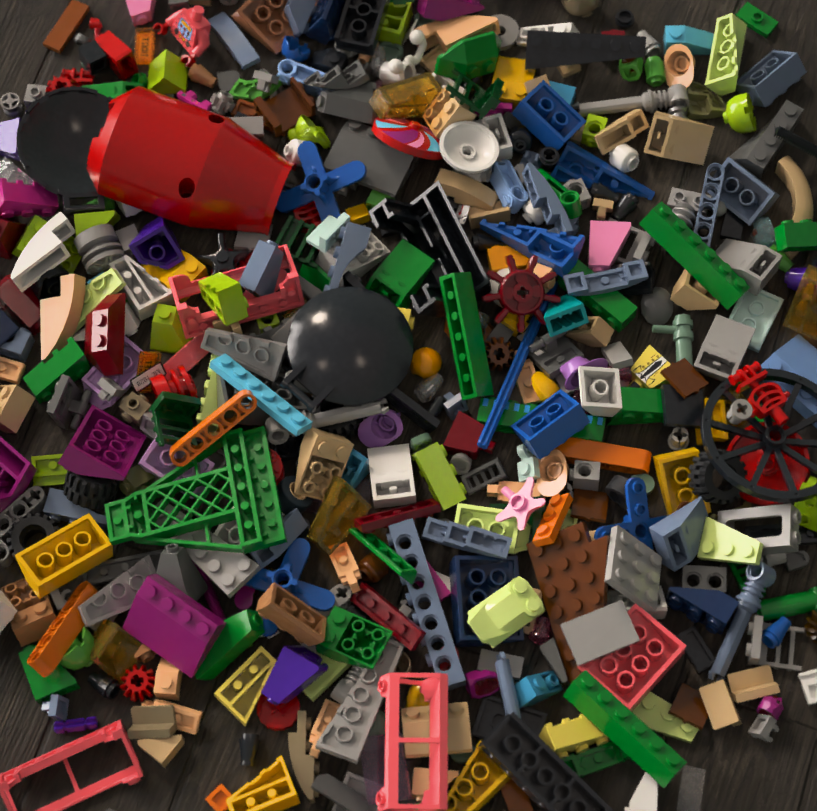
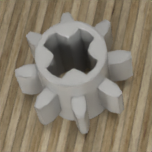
M220 90L217 94L213 93L210 99L211 105H213L212 109L221 115H225L228 111L232 112L235 106L234 100H232L233 96L223 90Z

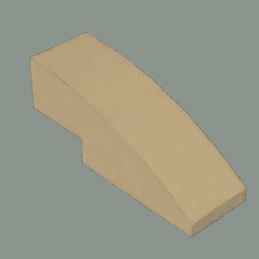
M634 109L608 125L595 135L594 139L601 154L604 155L617 146L635 138L636 134L650 126L642 109Z
M441 168L434 181L436 183L439 180L446 196L454 197L455 203L493 210L499 198L496 192L489 187L454 171Z

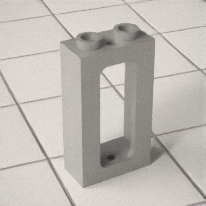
M791 503L718 511V522L734 529L735 521L781 516L782 533L779 536L753 538L764 544L762 555L798 552V545L801 543L799 532L801 513Z

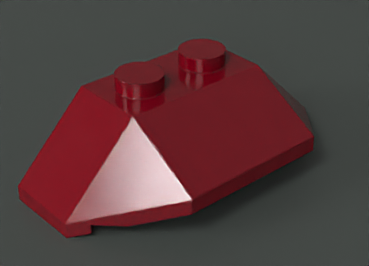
M126 293L107 295L86 315L84 354L86 359L106 377L123 375Z

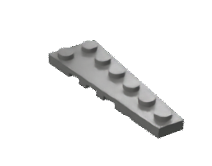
M162 499L159 503H157L155 506L159 507L160 504L162 503L163 499ZM168 504L164 511L170 514L175 507ZM179 511L176 518L182 521L186 515ZM161 514L155 523L162 526L168 517ZM172 521V523H171L170 525H174V524H178V523H176L175 521ZM205 529L170 538L200 542L207 541ZM211 532L213 543L228 544ZM185 548L192 561L229 598L261 570V567L243 553Z
M390 639L374 669H363L354 687L350 689L348 696L338 708L331 723L329 722L320 736L315 749L356 764L358 763L384 699L378 691V682L381 676L395 672L405 648L401 642Z

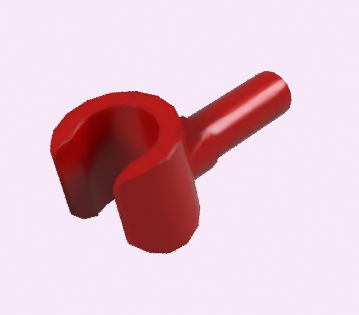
M91 18L89 28L95 30V39L102 29V23L97 18Z

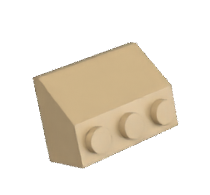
M467 702L449 703L448 754L473 752ZM430 705L401 708L403 737L429 738ZM404 743L406 759L429 756V743Z

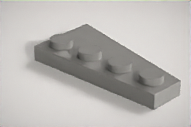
M209 327L205 330L200 348L217 356L226 353L245 369L275 382L287 351V344Z
M149 554L78 606L85 627L131 608L134 598L146 577L156 574Z

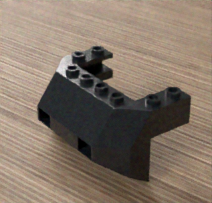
M439 180L411 203L385 198L369 211L372 218L371 222L375 228L400 234L402 239H405L435 260L423 281L425 285L422 289L426 297L414 294L410 296L413 302L412 306L418 314L438 318L446 316L439 277L455 272H471L476 302L492 291L490 281Z

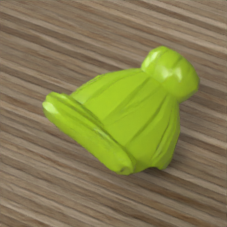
M300 115L296 127L288 131L290 141L292 139L311 141L314 144L319 143L324 149L331 146L323 128L315 126L313 121L305 115Z

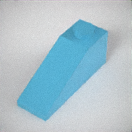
M685 25L665 26L663 37L664 55L669 47L675 44L687 46L692 55H711L714 33Z

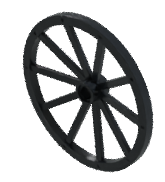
M766 369L768 374L764 380L779 381L794 386L783 410L787 416L800 389L817 399V384L792 372ZM728 379L722 382L709 397L703 410L700 425L702 443L714 468L730 484L744 493L762 500L793 503L816 497L817 484L801 490L796 489L782 452L817 474L816 464L788 447L817 448V440L787 438L816 423L817 414L786 430L783 429V425H773L770 415L764 418L765 427L755 417H749L747 421L759 433L711 420L713 409L722 396L731 405L737 400L729 390L738 386L741 382H737L735 386L731 385ZM711 428L760 442L720 455L713 441ZM760 449L764 451L751 482L737 474L725 462ZM770 454L775 456L789 491L773 490L757 485Z

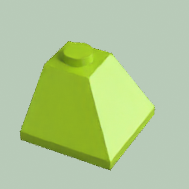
M115 210L74 214L76 236L96 225L110 224L114 226L120 220V215Z
M157 303L152 320L150 350L176 354L192 338H185L176 306Z

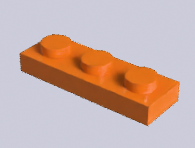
M570 493L551 497L532 540L536 547L555 542L573 501Z

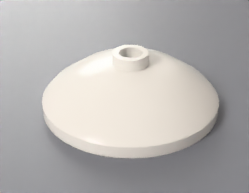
M472 121L455 122L449 125L440 137L439 149L443 159L458 171L481 173L491 168L498 158V141L495 135L482 124Z

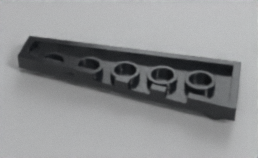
M527 30L525 70L645 57L646 37Z

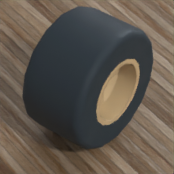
M287 476L277 485L281 510L285 516L295 508L302 514L313 501V498L294 493L295 476Z

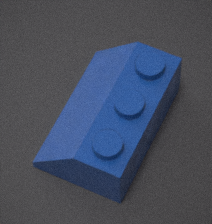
M544 80L522 99L512 112L546 147H553L557 151L586 123V120Z
M560 389L512 424L511 428L528 450L540 460L548 456L556 447L565 443L575 433L583 430L590 421L580 403Z

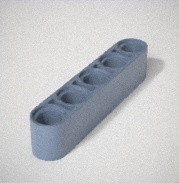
M712 163L707 167L694 228L695 234H698L700 229L709 231L708 236L701 237L702 241L709 248L711 246L725 175L724 167L719 163ZM717 170L721 173V176L713 178L710 176V173ZM714 190L717 195L710 198L706 195V192ZM709 209L713 212V215L711 217H704L702 212Z

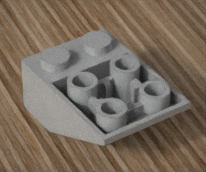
M725 239L715 251L724 262L730 265L731 269L739 277L746 281L750 286L747 291L755 296L760 293L778 271L782 259L781 254L765 245Z
M716 314L693 367L702 375L724 382L728 379V376L736 374V371L740 369L756 329Z

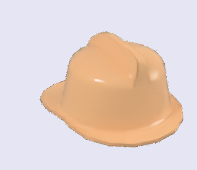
M675 44L669 47L664 56L666 82L669 87L674 84H683L688 88L694 79L695 59L687 46Z
M554 449L548 456L540 460L538 459L540 478L537 479V488L546 497H553L559 494L564 489L569 475V466L564 454Z

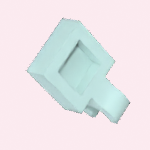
M524 444L517 446V454L521 458V461L517 463L519 482H526L529 477H532L534 480L540 478L538 458L534 457L528 448H525Z

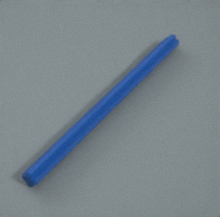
M555 281L554 287L546 293L547 295L555 294L558 287L557 281ZM543 301L539 307L544 315L549 305L547 301ZM534 315L477 443L479 448H488L530 352L528 346L533 344L541 323L537 321Z

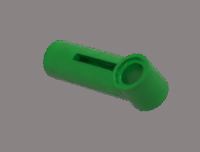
M537 169L558 196L568 218L575 219L579 217L583 212L579 193L574 190H568L545 170Z
M817 586L807 591L761 600L760 604L762 607L757 610V614L764 616L763 622L779 619L781 616L789 617L809 613L812 610L817 612Z

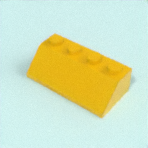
M90 513L17 553L15 558L27 583L37 597L41 599L113 557V545Z

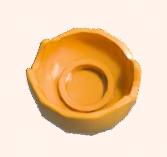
M429 347L417 349L413 353L410 365L411 373L423 379L435 376L441 369V356L436 350Z

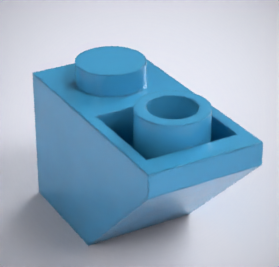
M553 670L526 676L514 685L519 708L532 706L563 690L559 678Z

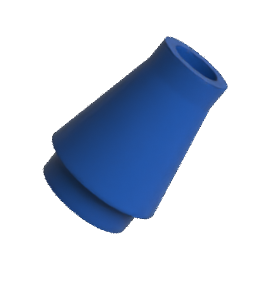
M781 616L779 620L762 631V642L769 648L779 646L792 625L790 620Z

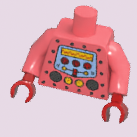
M199 5L189 9L183 8L168 17L164 24L156 23L153 26L155 30L161 27V31L157 35H166L168 27H171L170 32L190 54V56L183 55L180 60L181 63L186 64L185 66L189 68L196 63L195 58H199L210 45L209 34L211 25L203 16L204 8Z

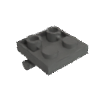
M567 331L550 337L549 333L541 336L537 342L528 346L530 352L527 357L549 379L562 374L560 367L577 356L584 358V354L564 336L567 334ZM539 349L544 352L539 356L534 353Z
M62 374L60 380L55 385V392L47 404L46 412L61 429L68 430L70 426L71 429L77 430L82 418L86 416L89 408L88 403L93 392L85 389L84 393H82L70 376Z

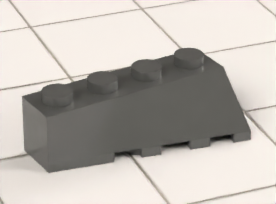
M786 100L776 116L729 157L761 180L786 143L782 141L783 138L780 140V138L774 137L776 127L781 126L793 132L801 121L804 109Z

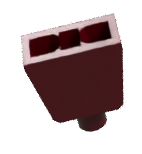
M458 411L443 446L447 454L464 453L475 460L481 450L492 454L496 442L490 441L487 449L479 448L477 443L485 425L462 411Z

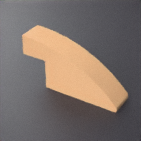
M479 15L459 16L445 21L436 20L414 29L421 30L425 35L424 38L427 41L425 51L440 44L444 52L463 39L491 31L496 33V35L501 33L496 17Z
M77 274L60 276L61 296L40 300L41 360H50L54 356L52 352L55 349L60 351L68 344L67 339L71 336L73 337L83 309L85 277Z

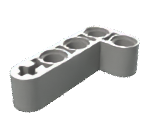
M39 486L30 487L0 513V529L2 525L9 524L7 529L0 530V553L7 552L6 556L0 559V567L2 568L9 567L14 561V557L5 544L7 538H10L8 535L9 529H14L12 524L20 522L18 518L21 516L27 518L29 513L35 516L36 513H40L44 509L47 496ZM25 509L23 515L16 516L19 510Z

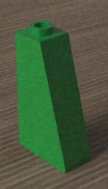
M246 609L223 620L227 624L195 674L196 680H213L265 632L263 618L258 611Z

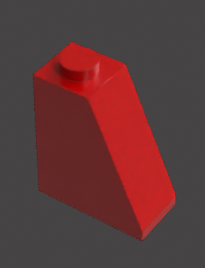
M108 30L94 39L107 55L108 65L121 81H125L138 72L132 50L111 31Z

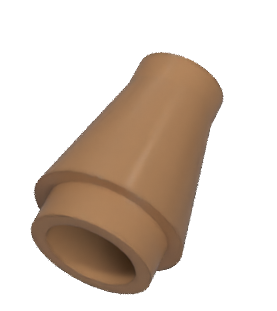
M196 63L192 65L187 77L191 78V81L208 86L211 89L214 88L218 81L206 68Z

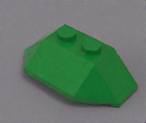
M493 31L463 39L450 47L444 54L442 53L437 56L434 73L453 79L457 78L452 73L454 68L469 79L495 72L502 40Z

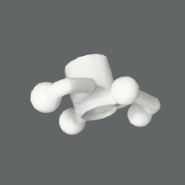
M418 29L413 30L409 35L411 43L419 45L415 56L407 55L404 61L399 59L386 61L380 68L379 75L382 84L387 87H397L398 94L403 97L402 104L396 103L390 108L392 117L405 119L409 116L411 96L408 92L409 87L412 85L415 89L419 90L426 81L423 75L416 74L415 65L420 63L427 47L425 35Z

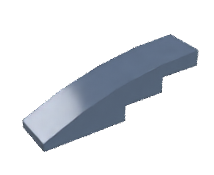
M224 11L208 19L212 30L222 45L230 52L234 60L238 61L243 70L260 62V57Z
M527 163L522 176L533 208L541 207L546 225L554 224L558 234L562 231L571 235L574 230L558 196L532 163Z
M429 516L421 537L441 545L501 559H507L513 539L473 525L468 527L452 521L447 523Z

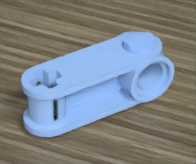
M284 59L278 64L276 76L280 77L279 80H281L283 85L291 87L290 78L294 77L297 82L303 84L305 93L316 97L321 94L322 90L328 89L304 84L303 81L315 73L316 69L291 59ZM318 70V72H319L322 76H323L324 74H326V73H324V72Z
M508 159L496 161L491 167L490 182L501 201L502 207H510L511 214H516L528 201V193L524 189L511 162Z

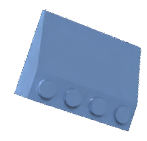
M798 334L775 351L761 365V368L792 372L817 384V349ZM763 380L764 383L774 382L778 384L783 392L789 391L790 395L794 388L793 385L784 382ZM800 389L792 407L807 419L817 414V399Z

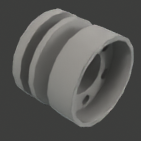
M100 224L88 228L78 234L73 241L79 255L83 256L82 262L85 265L86 272L90 275H97L102 271H108L109 263L125 256L121 244L117 243L118 237L115 230L110 224Z

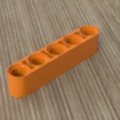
M247 389L239 391L174 443L169 450L172 463L179 467L185 466L254 411L257 406L254 394ZM244 397L252 398L251 403L248 405H242L241 401ZM227 411H235V415L232 418L227 419L224 417ZM211 424L218 425V429L214 432L207 430ZM195 437L202 439L198 445H192L191 440ZM177 451L185 452L181 459L175 458L174 454Z
M573 437L568 438L565 443L555 448L564 454L566 462L569 464H574L575 460L600 462V469L633 475L649 474L652 453L648 450Z
M88 581L82 582L74 590L27 659V663L42 677L49 676L55 670L84 627L78 606L98 592Z

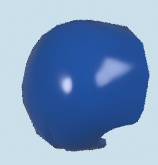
M285 36L281 47L283 56L295 62L306 61L310 56L311 50L307 48V44L301 46L299 39L294 36Z

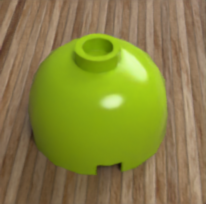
M749 93L738 94L731 98L726 105V112H723L725 124L729 123L731 129L738 133H749L756 131L757 128L756 117L753 116L754 107Z

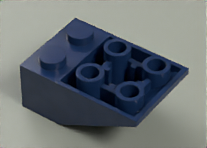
M669 587L665 599L666 603H668L667 606L677 612L680 610L692 622H700L705 625L709 632L720 635L723 634L739 604V601L719 590Z

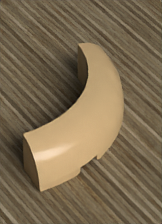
M787 155L778 161L775 173L780 177L791 194L792 220H794V223H799L801 220L812 219L813 222L814 210L810 186L803 171ZM799 251L785 252L790 260L799 253Z

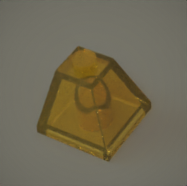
M105 619L93 634L94 647L91 651L90 660L113 679L117 680L118 683H121V676L127 675L125 670H130L137 661L134 654L142 644L121 626Z

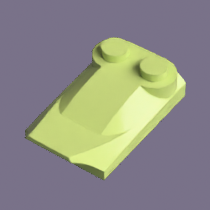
M457 504L455 523L468 527L473 525L513 538L508 554H516L528 549L526 544L529 543L531 526L528 523L525 529L521 531L518 530L516 517L503 522L495 520L496 516L504 509Z
M518 576L467 612L469 616L467 623L482 643L490 644L494 648L543 614L545 609L541 599L530 584Z

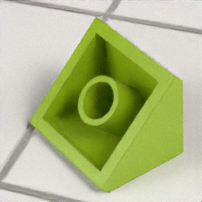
M166 49L149 63L147 89L161 94H177L180 90L186 93L188 67L185 66L186 64L181 63L180 57Z

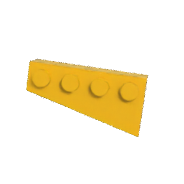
M481 740L448 793V810L446 811H479L511 779L478 747L482 742Z

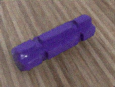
M95 716L87 717V719L76 718L68 719L66 722H63V720L54 722V731L57 734L65 733V731L69 733L85 731L86 728L89 730L98 728V720Z

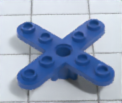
M304 141L297 150L306 176L304 183L282 192L276 209L281 213H288L315 201L322 222L329 215L337 219L341 212L334 192L364 179L367 168L361 161L356 160L326 173L316 144L311 141ZM320 181V185L315 188V184Z
M632 477L625 484L628 515L623 516L622 523L599 527L595 531L594 540L606 535L610 536L611 528L619 525L653 550L649 527L669 515L649 518L645 483L641 478Z
M297 538L290 544L279 569L273 572L263 568L244 585L265 592L273 582L278 584L281 581H287L286 585L279 586L311 608L326 612L335 606V596L331 591L299 580L311 550L308 541L302 538ZM263 618L265 632L262 635L269 637L276 634L279 629L277 625L271 620Z

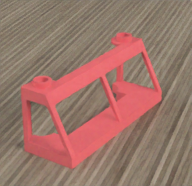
M287 244L278 246L284 252L280 270L287 268L290 270V273H287L286 279L279 283L280 291L247 300L249 308H247L249 317L240 320L239 324L304 306L299 276ZM246 266L222 273L239 282ZM180 274L168 277L185 338L189 339L203 335L209 327L214 328L212 322L218 320L219 317L213 310L200 314L198 307H191L186 302L180 304L179 299L201 293L198 281L204 279L201 278L190 282L188 276Z
M385 674L380 677L378 682V691L382 697H386L385 787H382L376 795L378 811L448 810V674ZM401 678H428V679H425V680H423V681H417V680H409V679H401ZM400 684L420 686V693L424 695L425 702H430L429 738L399 737ZM399 743H429V790L424 791L420 804L398 803Z
M120 719L0 774V795L8 811H17L9 789L21 782L22 778L62 760L75 792L35 811H62L120 783H128L129 786L136 784L144 775L131 741L128 739L126 729ZM122 738L133 765L79 789L67 758L103 741L106 743Z

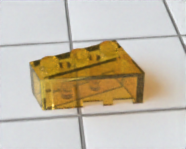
M427 72L379 87L374 91L369 104L381 120L422 117L442 88L433 75Z
M808 265L782 326L817 340V267Z
M334 475L306 537L321 551L331 555L350 533L349 529L355 527L353 519L365 516L372 506L344 479Z

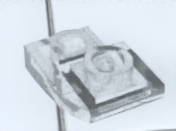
M7 157L1 160L0 178H6L7 182L16 183V180H23V184L31 185L34 182L30 176Z
M686 765L683 767L676 811H700L706 769Z

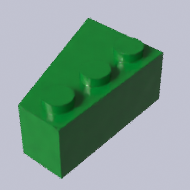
M72 336L67 339L68 344L60 351L55 349L52 352L54 356L46 363L41 361L23 377L27 387L36 397L39 404L52 399L55 385L60 380L62 374L70 376L75 382L78 379H82L91 369L85 354Z
M621 387L622 409L615 416L606 417L607 425L664 423L661 389Z

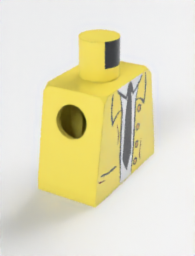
M649 345L631 367L629 378L632 382L627 387L661 389L663 384H670L660 373L661 370L669 367L670 363Z

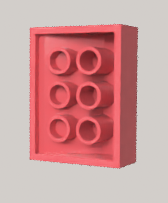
M634 604L628 610V614L640 641L577 666L581 672L586 670L631 712L682 657L687 647L637 604Z

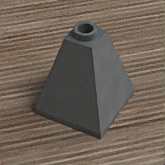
M178 544L166 545L165 550L160 554L156 574L163 577L195 601H198L208 590V585L184 547H179Z

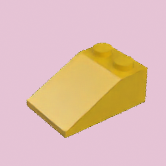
M498 56L492 84L497 78L504 82L502 87L504 92L499 99L501 100L500 102L512 103L513 112L520 101L528 95L524 82L534 79L536 69L525 70V59Z
M183 250L185 260L168 270L149 264L140 265L152 277L159 279L160 283L168 289H171L168 277L183 274L188 276L191 282L208 275L206 266ZM189 297L179 299L180 304L184 303Z
M695 447L653 456L658 483L668 515L674 513L682 501L692 502L698 498V495H694L692 492L694 488L689 487L691 479L688 478V474H691L689 466L694 465L692 460L695 457H699L698 454L700 453ZM704 501L707 513H711L710 503Z

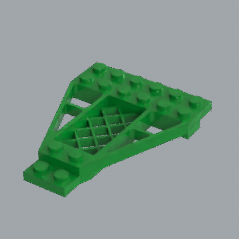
M265 426L243 431L242 428L228 431L185 466L176 467L147 488L133 492L124 499L104 504L109 542L112 545L133 540L138 544L159 546L178 544L179 547L246 554L287 543ZM224 447L227 467L201 473L199 463ZM192 467H195L196 475L173 481ZM218 481H226L221 490L214 487ZM197 487H206L200 496L193 493ZM230 487H231L232 497L229 496L228 494H226V492L228 491V489H229ZM183 491L185 494L179 502L173 499L176 493ZM210 491L217 493L212 503L205 499ZM190 496L197 499L191 508L184 505ZM163 497L164 500L159 507L152 504L156 498ZM223 497L230 500L224 509L217 506ZM169 502H172L176 506L169 514L164 509ZM202 503L209 506L203 515L196 512ZM181 509H184L188 513L181 521L176 516ZM214 509L218 511V513L211 514ZM161 514L168 517L162 526L155 523ZM193 515L198 517L196 519L190 520L193 517ZM234 520L237 521L240 545L212 542L211 528L213 526ZM172 521H175L176 523H178V524L170 525V524L172 523ZM205 529L207 541L200 542L168 538Z

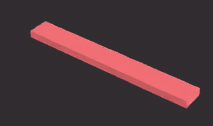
M285 269L279 271L274 293L279 290V283L286 279L287 272ZM247 290L243 292V296L247 300L257 298ZM204 334L193 337L163 364L167 373L165 375L167 381L171 379L170 369H173L178 377L177 366L183 365L188 372L209 353L200 348Z

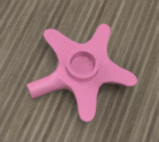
M532 477L526 480L523 488L518 493H514L507 486L502 488L501 493L509 499V504L496 516L495 520L497 522H503L516 517L518 530L522 531L525 529L531 514L545 505V499H533L534 479Z

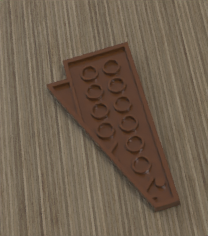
M580 522L560 530L553 544L536 547L533 542L526 544L569 684L582 672L577 668L576 661L560 625L607 606L608 584L604 580L610 536L606 535L592 541L586 522Z

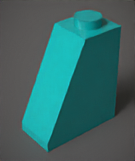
M566 294L560 296L561 300L558 303L549 302L544 320L550 337L589 323L584 304L574 296Z

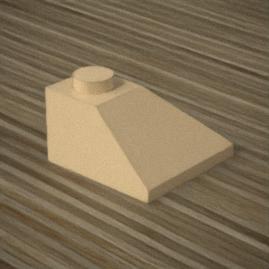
M684 269L673 287L670 300L685 310L716 309L719 301Z

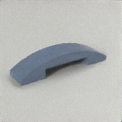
M643 259L625 262L620 268L584 275L582 271L563 275V280L568 295L590 296L630 287L648 279L649 276Z

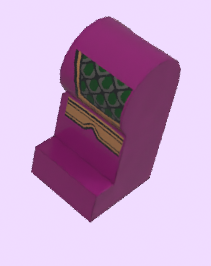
M243 586L238 590L234 602L239 612L246 609H254L255 599L259 590Z

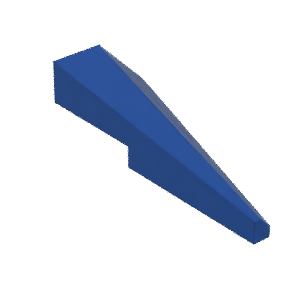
M570 140L551 173V176L557 181L565 183L571 179L577 180L582 178L586 188L589 189L593 182H600L615 193L626 194L629 192L634 196L648 198V200H652L655 195L653 190Z
M486 219L479 223L481 230L529 258L532 255L538 256L537 263L553 268V272H556L562 278L563 275H567L576 265L585 241V236L581 234L577 237L562 231L560 234L548 232V229L519 224H517V227L508 226L505 222H499V224L490 223Z

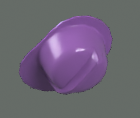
M577 356L560 367V372L566 380L565 389L573 390L579 387V366L607 368V360L597 358L589 361L586 358Z
M389 409L384 415L377 414L364 419L358 428L360 441L367 447L376 448L383 447L397 439L403 431V423L400 418L401 413Z

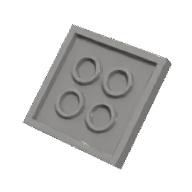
M616 525L611 528L604 582L648 613L655 612L657 609L662 557L622 527Z

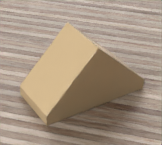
M180 734L172 735L171 738L137 740V743L145 753L165 768L185 744V739Z

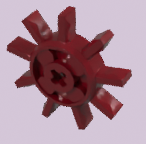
M512 255L505 256L509 273L502 277L494 271H487V277L499 284L496 294H487L481 297L484 302L499 300L503 307L495 316L493 322L499 324L508 313L516 315L517 332L522 333L525 329V315L532 313L539 323L546 325L544 314L540 311L539 307L543 301L558 303L561 300L556 295L545 294L544 284L557 276L556 272L547 273L539 278L533 273L538 256L532 255L525 270L517 269ZM520 289L525 291V295H522V297L517 295V291Z

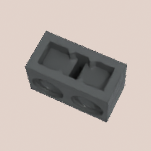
M685 565L682 567L681 588L719 590L726 594L727 567ZM693 579L698 583V586L691 587L687 581ZM716 581L720 587L713 588L709 585V582Z

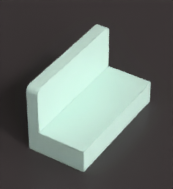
M343 212L337 219L329 215L306 238V242L326 253L340 239L338 236L341 226L345 227L347 222H350V215Z

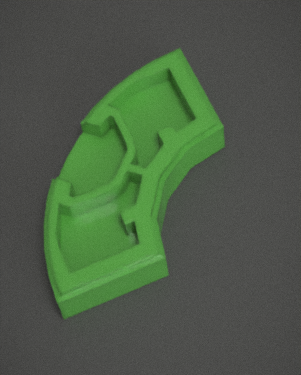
M239 78L229 93L237 100L240 98L246 101H253L258 96H261L263 99L274 93L282 85V82L279 80L278 85L272 84L268 93L257 89L258 79L243 80Z

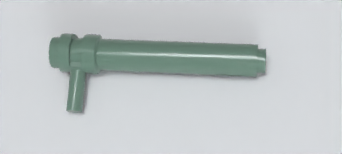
M688 314L676 315L672 326L652 325V333L673 334V341L676 347V362L685 358L693 366L692 342L694 340V333L691 331L693 329L691 316Z

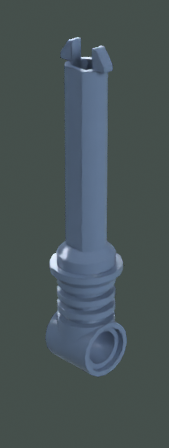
M760 561V565L748 564L746 568V576L749 582H745L744 585L746 587L742 588L744 592L735 597L739 601L738 608L712 668L708 672V679L713 680L715 674L718 675L716 682L725 679L726 672L751 615L762 607L759 598H763L762 593L766 591L764 588L770 587L776 580V571Z
M499 652L496 655L495 667L505 714L514 712L522 720L509 659H506L504 652Z

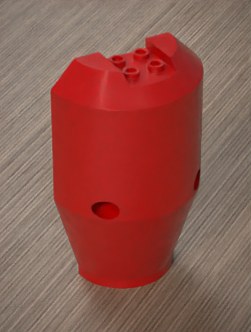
M138 86L112 99L108 103L109 112L105 125L101 128L99 137L92 139L87 160V171L99 195L188 227L254 232L269 235L279 197L291 170H296V163L282 157L232 119L142 86Z

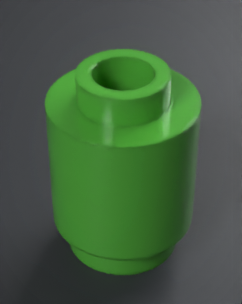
M659 56L647 58L644 64L646 82L653 87L661 86L666 81L664 62Z

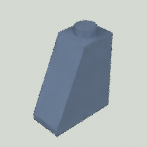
M267 240V242L258 241L239 280L241 287L256 297L268 295L275 291L284 252L278 248L279 245L271 240Z

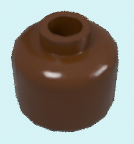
M373 552L368 553L358 563L361 579L365 583L376 584L389 572V566Z

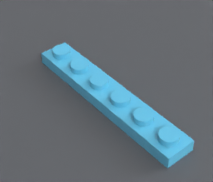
M226 353L210 361L209 368L238 391L250 390L257 400V406L296 437L312 428L313 422Z

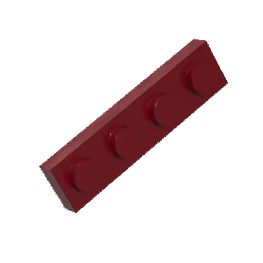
M431 498L353 519L354 526L362 533H373L375 529L388 528L389 525L413 518L415 520L419 517H432L434 513L441 512L440 503Z
M361 582L359 585L361 590L354 593L350 600L379 625L393 631L392 636L410 651H415L426 635V632L367 583Z

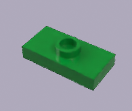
M746 2L735 15L746 23L747 27L766 39L779 23L749 2Z

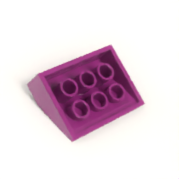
M92 404L58 464L78 475L123 481L147 436Z
M153 574L146 577L138 590L122 629L190 678H193L227 623L160 575Z

